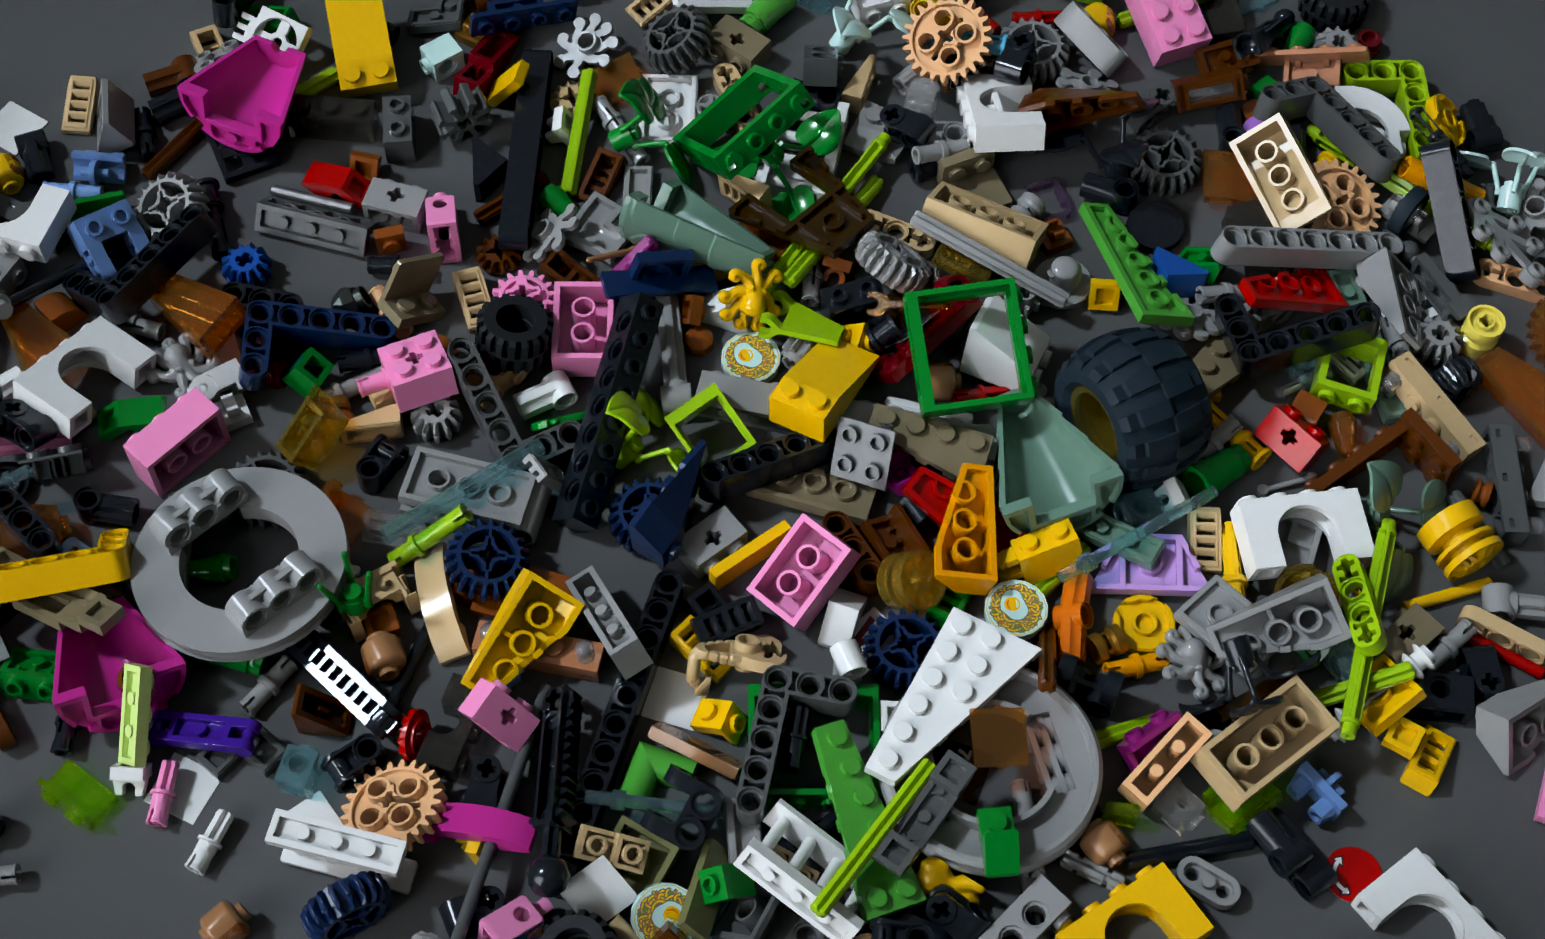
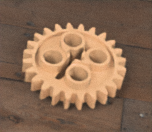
M927 0L928 7L926 9L918 5L919 16L910 14L914 23L905 24L904 26L910 34L902 36V39L909 43L903 46L902 49L905 53L909 54L905 58L909 64L914 63L911 67L915 73L921 71L920 77L923 80L930 75V82L934 85L940 78L943 86L947 85L949 79L955 85H958V77L960 76L969 81L968 72L970 71L978 75L979 73L975 66L977 64L986 66L982 57L983 55L991 56L992 53L986 46L994 44L993 39L988 37V35L994 33V30L991 26H986L991 21L988 16H983V8L980 6L975 9L976 3L974 0H970L967 4L966 0H938V3L935 4L932 0ZM943 17H951V20L947 25H939V21ZM968 30L974 31L973 36L969 40H961L964 32ZM945 38H948V39L953 38V40H952L951 42H949V41L943 42V40H944ZM927 40H935L934 45L930 49H923V45ZM950 54H957V59L954 63H945L946 58ZM938 55L937 60L933 61V58Z
M1336 158L1330 163L1323 159L1319 164L1315 162L1311 165L1333 210L1306 225L1307 229L1373 232L1378 228L1375 222L1381 219L1382 216L1376 211L1382 207V204L1374 202V199L1380 196V194L1371 192L1370 189L1375 184L1374 182L1368 184L1365 182L1366 174L1361 176L1357 174L1358 166L1350 170L1348 161L1343 162L1339 166Z
M401 759L398 767H394L393 763L389 761L386 770L382 771L377 766L375 767L376 775L370 776L365 773L364 779L366 782L364 784L354 783L357 792L346 794L350 803L341 806L345 814L340 817V821L345 826L407 841L409 844L408 851L411 852L413 851V842L417 841L420 844H424L422 836L425 833L432 835L435 833L431 827L432 824L442 823V819L438 814L447 811L443 802L448 800L444 792L446 788L434 769L430 770L426 763L420 766L417 760H413L408 766L406 761Z

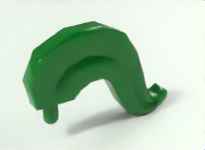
M585 411L540 420L532 423L531 429L533 432L543 431L569 420L581 422Z

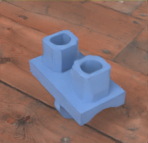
M96 150L72 151L74 180L89 181L91 185H98L100 182L125 184L127 182L126 155L124 153L96 152Z
M1307 761L1299 766L1293 779L1285 789L1287 794L1297 802L1307 794L1315 802L1308 809L1307 813L1316 825H1321L1330 819L1335 822L1348 807V804L1341 798L1346 791L1338 784L1344 775L1340 771L1330 775L1324 768L1317 772Z

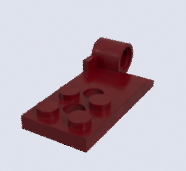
M961 274L940 277L935 282L934 288L947 287L951 283L954 285L969 284L971 281ZM965 300L925 306L929 314L939 311L922 325L927 355L974 314L983 303L980 300ZM908 337L894 345L896 349L889 355L884 354L880 357L879 362L869 375L874 383H898L913 369Z

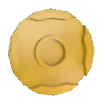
M1440 93L1429 97L1425 104L1427 114L1448 139L1453 140L1455 147L1465 142V125L1462 120H1457L1455 114L1458 113V109L1447 96ZM1428 117L1430 125L1435 132L1438 128Z
M1137 594L1126 598L1117 607L1112 618V624H1117L1124 632L1129 645L1128 652L1138 653L1139 655L1153 653L1158 645L1167 643L1164 637L1165 633L1171 628L1176 629V620L1173 619L1174 614L1166 603L1163 604L1157 601L1158 598L1151 595Z

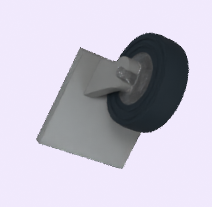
M1414 185L1415 187L1405 197L1393 193L1377 211V213L1389 220L1387 229L1397 236H1402L1407 232L1423 244H1426L1437 232L1434 218L1424 211L1429 201L1428 191Z

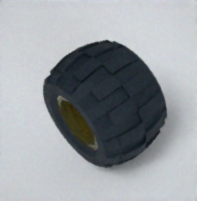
M1140 327L1112 330L1091 339L1070 355L1071 359L1062 363V367L1058 370L1055 379V408L1061 411L1067 421L1088 436V439L1119 465L1124 474L1122 490L1152 487L1172 478L1194 463L1207 448L1208 439L1211 438L1212 409L1205 383L1198 368L1185 349L1160 329L1156 331L1152 327L1141 329Z

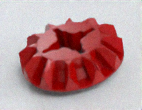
M419 708L410 709L407 716L402 719V727L398 729L400 731V736L397 739V743L400 744L398 751L403 756V759L408 761L418 760L426 751L431 738L429 715L426 710Z

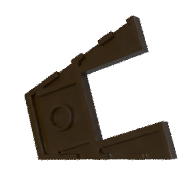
M810 145L790 160V169L826 194L795 219L789 221L750 193L728 209L729 217L833 259L875 226L874 217L855 195H850L845 189V184L840 178L836 179L830 172L827 163L823 159L820 160L814 154V149Z

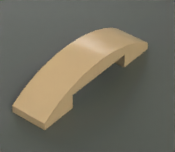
M444 541L428 549L429 551L425 556H417L414 561L416 586L424 622L435 654L442 666L471 655L465 626L459 621L453 590L449 581V573H446L444 569L445 564L448 563L444 560V553L448 551Z

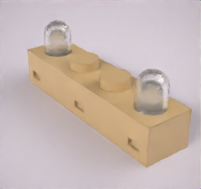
M1408 350L1390 361L1382 372L1379 391L1385 394L1394 391L1404 404L1406 410L1412 407L1462 460L1461 465L1473 459L1487 443L1412 353Z

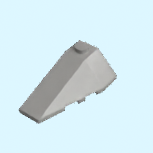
M1545 679L1495 694L1476 706V735L1504 775L1510 776L1530 763L1536 756L1533 750L1541 741L1545 742Z

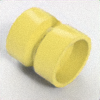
M1487 304L1473 307L1468 312L1460 328L1459 335L1464 337L1460 352L1473 359L1488 357L1493 352L1506 327L1505 316L1502 312Z

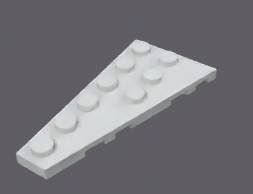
M953 607L869 758L864 772L895 787L935 747L945 742L955 729L966 723L997 695V691L1007 682L1018 676L1028 663L1039 657L1042 648Z

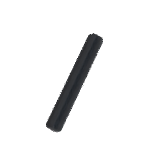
M1246 830L1127 851L1125 853L1127 856L1125 864L1129 871L1143 869L1150 864L1152 867H1156L1162 862L1165 865L1179 863L1188 856L1208 858L1242 852L1254 848L1255 838Z

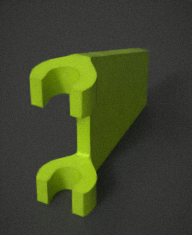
M774 291L772 295L773 300L782 303V305H777L781 309L779 316L788 314L782 323L774 314L763 312L759 322L768 324L770 328L761 326L758 332L760 338L770 339L781 334L838 346L844 334V326L796 302L785 291Z

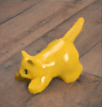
M928 857L922 860L919 871L916 873L925 897H928L929 892L935 886L946 884L953 887L969 901L979 905L980 900L976 894H982L986 889L963 874L953 875L949 865L937 857Z

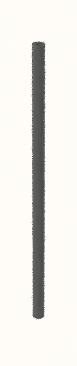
M545 683L540 685L533 705L534 709L531 712L541 721L543 717V699L545 694L552 688V686ZM541 721L519 752L516 753L497 808L510 811ZM485 842L450 939L466 938L497 849L496 843Z

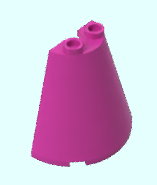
M255 35L179 84L177 90L180 100L190 117L195 115L204 124L201 129L213 139L238 151L247 153L264 152L266 148L273 147L281 138L304 67L306 53L290 47L286 51H282L274 41Z
M123 596L111 601L122 605L126 616L104 636L89 629L81 634L69 627L57 632L52 702L59 717L74 728L80 725L88 727L89 732L95 733L120 731L122 692L117 686V674L124 667V663H139L153 667L154 687L151 690L150 701L152 716L155 710H165L168 707L167 701L173 694H179L186 678V663L174 648L162 641L153 632L144 617Z

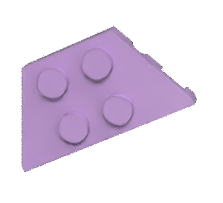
M1151 534L1166 541V547L1152 571L1109 552L1093 580L1091 594L1192 597L1207 581L1200 570L1199 562L1190 553L1189 545L1182 534Z

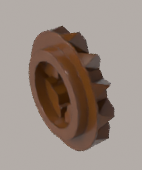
M493 233L491 238H483L481 245L476 246L477 263L484 271L490 274L503 275L510 273L522 261L523 251L501 250L503 256L502 260H500L495 253V249L498 247V236Z

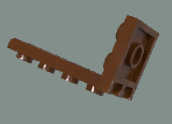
M1411 407L1401 414L1400 420L1391 427L1385 425L1378 430L1373 440L1367 444L1365 442L1358 444L1351 451V455L1345 460L1337 459L1327 468V472L1324 475L1310 478L1303 485V489H1314L1316 492L1343 486L1367 469V462L1381 459L1397 446L1402 450L1404 458L1410 464H1415L1422 471L1427 483L1433 479H1439L1444 481L1448 489L1452 486L1462 460Z

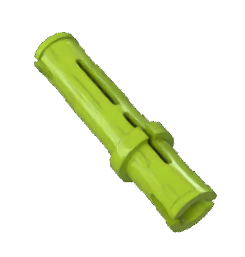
M463 503L459 504L458 507L418 534H411L405 543L387 553L388 561L391 562L397 559L396 563L400 570L417 556H425L429 548L464 526L466 522L473 521L471 511L462 515L468 507Z

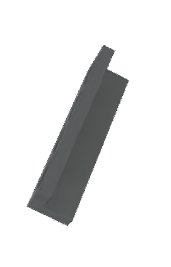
M272 195L257 202L254 231L362 257L368 254L370 235L373 233V230L379 228V221Z

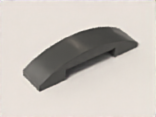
M948 749L930 774L929 781L894 830L891 829L872 855V859L901 878L951 812L975 774L977 767Z

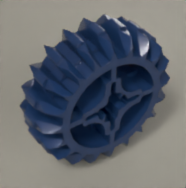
M647 476L644 480L645 483H639L638 480L634 479L632 488L624 484L622 493L615 492L614 502L609 505L608 523L611 526V534L613 537H616L619 546L626 544L628 553L633 551L629 522L652 493L660 494L663 487L661 477L656 482H651ZM692 510L685 532L691 529Z
M478 518L475 521V527L466 522L463 526V531L456 530L453 536L454 540L450 539L447 543L448 551L444 553V560L448 563L445 564V572L451 574L449 577L451 584L459 583L457 588L459 593L469 590L468 597L470 600L475 597V594L481 595L482 603L490 595L495 602L499 601L500 593L506 597L522 569L530 568L531 561L527 558L529 557L530 550L529 547H523L525 544L524 536L515 538L517 534L516 528H512L509 531L505 530V521L500 523L499 526H495L494 520L491 518L488 520L487 525H483L482 521ZM484 542V544L478 548H470V550H466L473 544ZM495 544L501 546V547L504 548L506 551L500 550L499 548H497V546H496ZM487 551H489L488 558L491 559L488 570H486V562H484ZM468 569L475 570L480 577L472 574ZM505 570H510L501 577L491 579V576L495 573H504Z
M904 607L900 609L899 615H896L890 609L887 613V619L879 615L876 620L877 625L871 624L869 626V635L864 637L863 644L866 647L863 648V656L868 658L866 665L868 669H873V678L883 677V687L891 682L894 683L895 692L900 689V685L906 686V690H908L920 668L918 664L919 656L924 655V651L932 647L940 632L938 631L940 628L938 621L929 623V613L921 618L918 616L916 608L912 611V615L906 614ZM893 634L894 643L881 651V643Z
M361 871L356 875L350 874L344 879L339 878L337 882L328 884V887L318 891L317 895L310 898L307 902L308 904L302 908L300 918L307 936L311 939H348L365 931L370 926L376 925V921L384 918L386 912L392 907L391 904L394 900L390 887L381 874L374 871Z

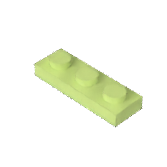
M124 663L118 762L133 767L146 766L147 756L150 752L148 731L149 723L152 719L150 701L151 690L154 687L153 667L139 663Z

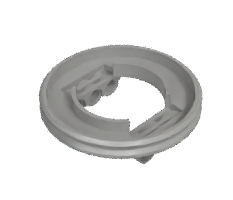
M266 467L220 468L175 492L148 519L138 536L132 553L130 565L132 592L147 624L162 641L186 655L207 661L242 662L272 655L294 645L325 620L335 605L317 589V584H323L336 597L340 598L347 582L341 552L346 551L350 560V545L344 524L336 507L325 493L308 480L283 470ZM237 508H240L244 519H263L274 522L294 536L298 542V550L287 555L280 563V566L278 565L274 569L262 573L253 585L238 591L230 597L225 609L214 608L198 601L185 587L184 572L188 559L183 547Z
M1025 667L1018 676L1007 682L997 691V695L974 714L1000 715L1022 724L1025 740L1029 747V754L1033 755L1034 765L1039 776L1038 780L1044 788L1045 795L1034 807L1019 816L1013 817L1014 829L1019 831L1020 874L1051 863L1076 843L1092 819L1103 782L1101 747L1092 723L1084 710L1058 684H1056V691L1050 694L1048 691L1040 692L1038 689V673ZM902 699L898 702V704L892 711L886 723L885 729L887 728L890 720L892 719ZM931 751L924 758L930 759L935 764V760ZM914 770L895 787L879 780L882 797L886 806ZM953 807L922 853L928 857H937L943 860L951 869L967 874L985 876L977 818Z

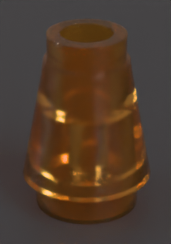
M1340 411L1329 415L1327 427L1339 458L1349 457L1351 451L1357 446L1358 420L1354 418L1351 411Z

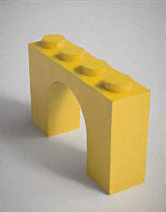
M1164 862L1154 868L1151 864L1144 867L1135 875L1137 880L1128 886L1124 882L1116 886L1108 894L1110 898L1100 904L1098 901H1095L1088 905L1082 911L1083 916L1075 922L1071 919L1066 920L1058 931L1055 929L1056 935L1054 939H1105V928L1109 922L1126 914H1137L1149 918L1161 928L1168 939H1207L1214 926Z

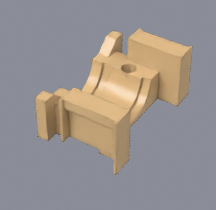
M395 560L371 571L373 574L371 598L373 604L385 599H392L396 603L403 600L411 615L421 611L417 592H410L405 574L401 575ZM366 574L355 579L357 584L363 586L364 589ZM369 609L359 616H351L346 611L340 613L343 622H346L350 628L356 644L367 638L361 621L367 618Z

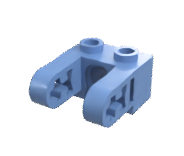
M126 198L73 221L66 231L80 257L83 256L92 274L106 281H110L117 274V271L102 244L117 239V241L123 239L131 256L134 257L149 243L141 224Z

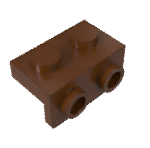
M1232 39L1193 51L1200 74L1237 66L1242 74L1250 75L1255 72L1254 68L1262 63L1261 57L1254 59L1253 54L1239 60L1234 52Z
M900 503L893 505L887 515L865 520L858 528L874 554L882 563L889 578L919 570L931 552L926 541L922 538L911 521L910 516L905 512Z

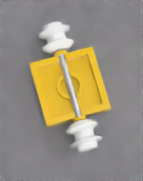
M1412 644L1414 652L1409 656L1401 653V663L1409 661L1414 669L1415 678L1424 679L1422 671L1427 667L1435 670L1433 662L1436 658L1425 645L1418 647L1416 644ZM1383 653L1372 662L1371 672L1396 664ZM1413 680L1366 694L1361 724L1377 738L1425 699L1427 695ZM1335 707L1334 718L1340 724L1343 709ZM1341 726L1330 737L1332 741L1335 742L1339 739L1343 743L1346 742L1340 736Z

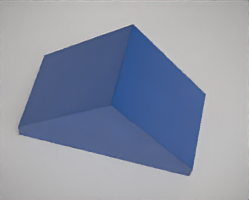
M1160 247L1155 249L1151 268L1157 275L1162 274L1168 281L1166 287L1171 294L1177 293L1180 298L1195 297V293H1201L1196 292L1195 289L1197 286L1206 285L1209 271Z

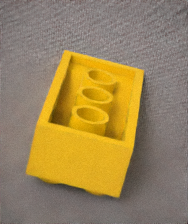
M325 0L343 99L398 90L399 86L383 1Z
M840 340L837 347L817 343L782 377L769 396V421L824 443L838 423L840 415L844 414L879 362L880 356Z

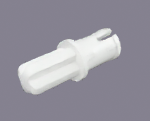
M219 809L215 813L204 835H198L197 839L199 841L185 863V868L204 876L217 850H221L223 847L220 842L232 823L234 815L224 809Z

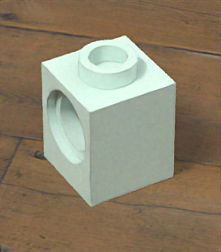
M449 32L419 47L422 58L419 60V64L426 75L430 74L437 83L459 72L465 66L463 50Z

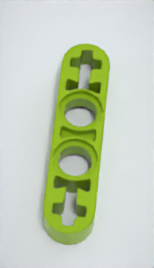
M1342 555L1333 563L1332 572L1353 642L1363 655L1376 656L1386 648L1387 636L1366 570L1356 555ZM1349 568L1351 574L1353 575V577L1348 578V576L1346 575L1348 573L1347 569ZM1363 588L1358 596L1349 598L1352 590ZM1370 611L1366 619L1356 621L1357 616L1361 612ZM1370 631L1372 633V641L1369 642L1365 632Z

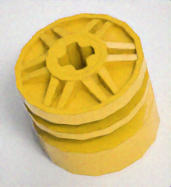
M1470 499L1459 501L1437 513L1422 526L1416 535L1429 555L1440 554L1436 560V565L1439 569H1444L1443 574L1448 581H1456L1478 571L1504 547L1502 539L1494 535L1495 532L1492 526L1480 527L1484 521V515Z

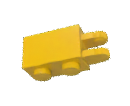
M1069 518L1010 540V548L1004 549L1000 553L997 552L999 582L1017 580L1023 577L1024 581L1033 585L1086 564L1079 538Z

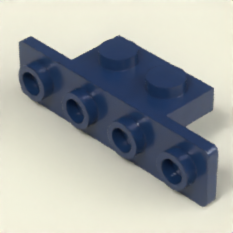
M488 1L486 12L473 13L471 15L469 33L471 37L486 36L574 21L576 19L578 1Z
M671 249L669 251L655 252L646 250L637 252L629 270L602 271L600 274L604 294L608 300L620 299V297L642 292L649 297L716 293L719 287L712 268L708 265L692 266L695 261L692 249Z

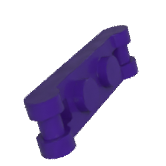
M155 710L151 719L153 725L151 730L148 731V740L150 747L153 748L170 746L228 752L242 757H251L255 749L254 739L259 737L263 726L260 722L248 718ZM236 732L242 733L241 739L234 738Z

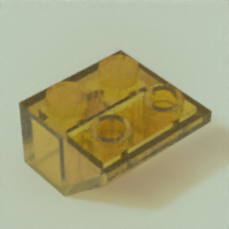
M313 385L276 447L291 464L319 470L350 419L319 386Z

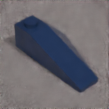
M702 439L681 461L676 477L669 474L663 481L660 494L652 493L629 522L632 549L663 568L669 560L674 561L678 557L683 547V537L699 487L700 471L702 466L706 464L708 457L707 442Z

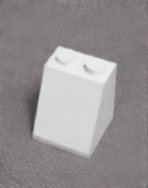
M1000 296L987 297L969 329L959 371L997 386H1004L1013 390L1018 389L1019 385L1005 302ZM1027 319L1028 334H1024L1026 346L1030 345L1032 348L1033 364H1029L1031 376H1036L1038 383L1036 385L1038 386L1043 374L1041 367L1047 368L1053 352L1048 350L1051 337Z

